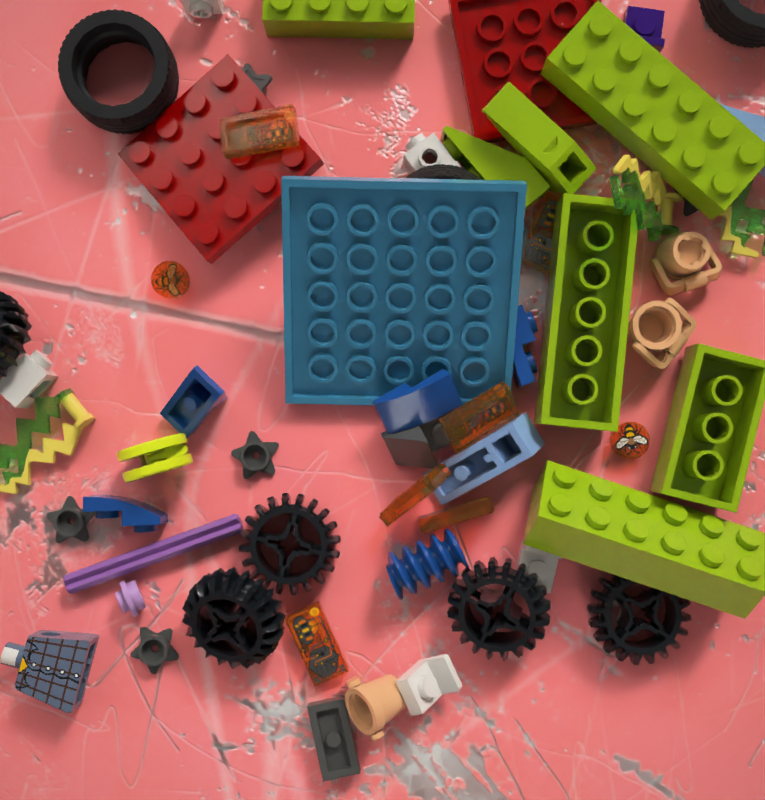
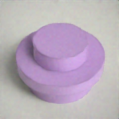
M123 580L119 582L122 590L115 592L122 612L131 611L133 617L139 615L138 611L146 608L136 581L133 580L126 583Z

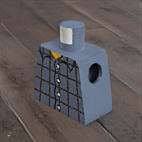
M38 630L28 636L25 646L7 642L2 651L0 663L19 669L15 683L17 691L59 710L72 713L82 704L100 635L95 633Z

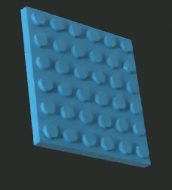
M282 176L285 404L374 405V400L401 384L406 383L408 386L413 387L444 369L450 373L462 401V405L459 407H467L488 392L493 391L495 393V388L501 386L503 388L501 393L503 394L496 398L498 400H505L507 403L506 408H510L508 402L511 404L527 191L526 181ZM488 396L483 397L472 405H476L475 408L480 406L484 408L483 404L486 401L484 399Z

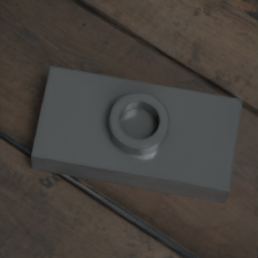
M345 695L308 703L307 710L323 782L360 774L361 768L349 714L345 705Z

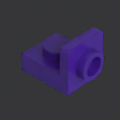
M628 6L625 10L623 22L658 52L662 51L665 39L661 38L665 11Z

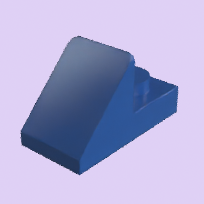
M197 365L190 371L160 414L179 433H184L186 438L196 432L211 411L226 401L228 397L225 391Z

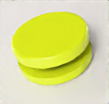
M184 433L174 434L118 451L116 455L119 463L140 458L142 462V467L122 473L124 482L138 481L192 464L191 453L187 454L188 447L184 444L188 443L186 435Z

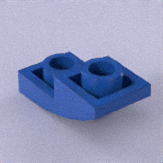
M519 305L517 311L513 378L517 388L536 381L533 374L538 372L531 352L525 353L522 347L535 341L534 333L538 332L531 311L525 312L523 305Z
M442 369L413 387L408 386L406 383L401 384L374 400L373 404L386 432L392 434L436 419L461 406L462 401L450 373Z
M89 495L83 497V512H96V518L104 519L119 517V511H121L122 526H134V532L136 533L157 531V525L168 522V514L135 499L114 495Z

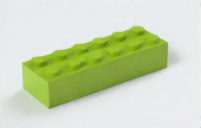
M599 0L545 61L541 71V75L650 169L659 171L664 181L710 220L723 213L765 166V142Z
M563 193L556 202L534 424L618 432L641 201Z
M549 460L546 461L532 489L523 540L524 545L744 619L765 596L764 532Z

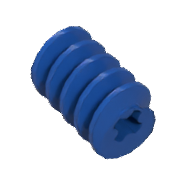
M448 528L443 529V542L435 534H431L430 547L428 548L421 540H417L416 553L414 554L407 546H402V559H398L392 551L388 552L386 569L399 600L403 599L404 586L413 595L417 593V581H420L427 589L430 588L431 575H434L441 583L445 582V569H448L455 577L459 576V563H462L470 571L456 536Z

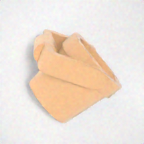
M693 231L676 232L664 238L657 246L655 258L650 260L651 269L662 290L667 295H674L683 291L688 292L708 285L709 282L715 281L720 277L722 265L708 240L702 234ZM708 262L711 269L700 271L705 263Z
M670 297L665 302L651 301L645 303L634 311L628 325V334L634 343L632 348L650 365L664 369L686 344L689 336L696 328V321L677 301ZM649 350H662V352L656 358Z
M392 674L384 675L364 684H361L358 675L345 680L349 689L345 694V705L348 714L355 726L364 734L369 735L372 741L383 737L382 728H384V725L407 707L395 682L398 678Z

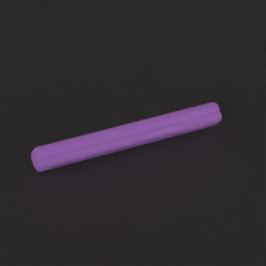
M232 514L71 572L63 577L65 588L69 594H73L240 534V531L243 529L242 521L238 514Z

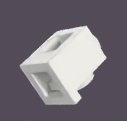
M434 132L428 137L420 133L405 145L407 152L403 154V163L411 173L420 168L435 164L453 165L461 168ZM427 153H432L437 160L433 164H427L422 157Z
M35 350L31 355H19L16 359L18 366L11 365L7 369V377H0V394L15 408L28 409L58 377L50 369L53 365L51 360L38 350Z

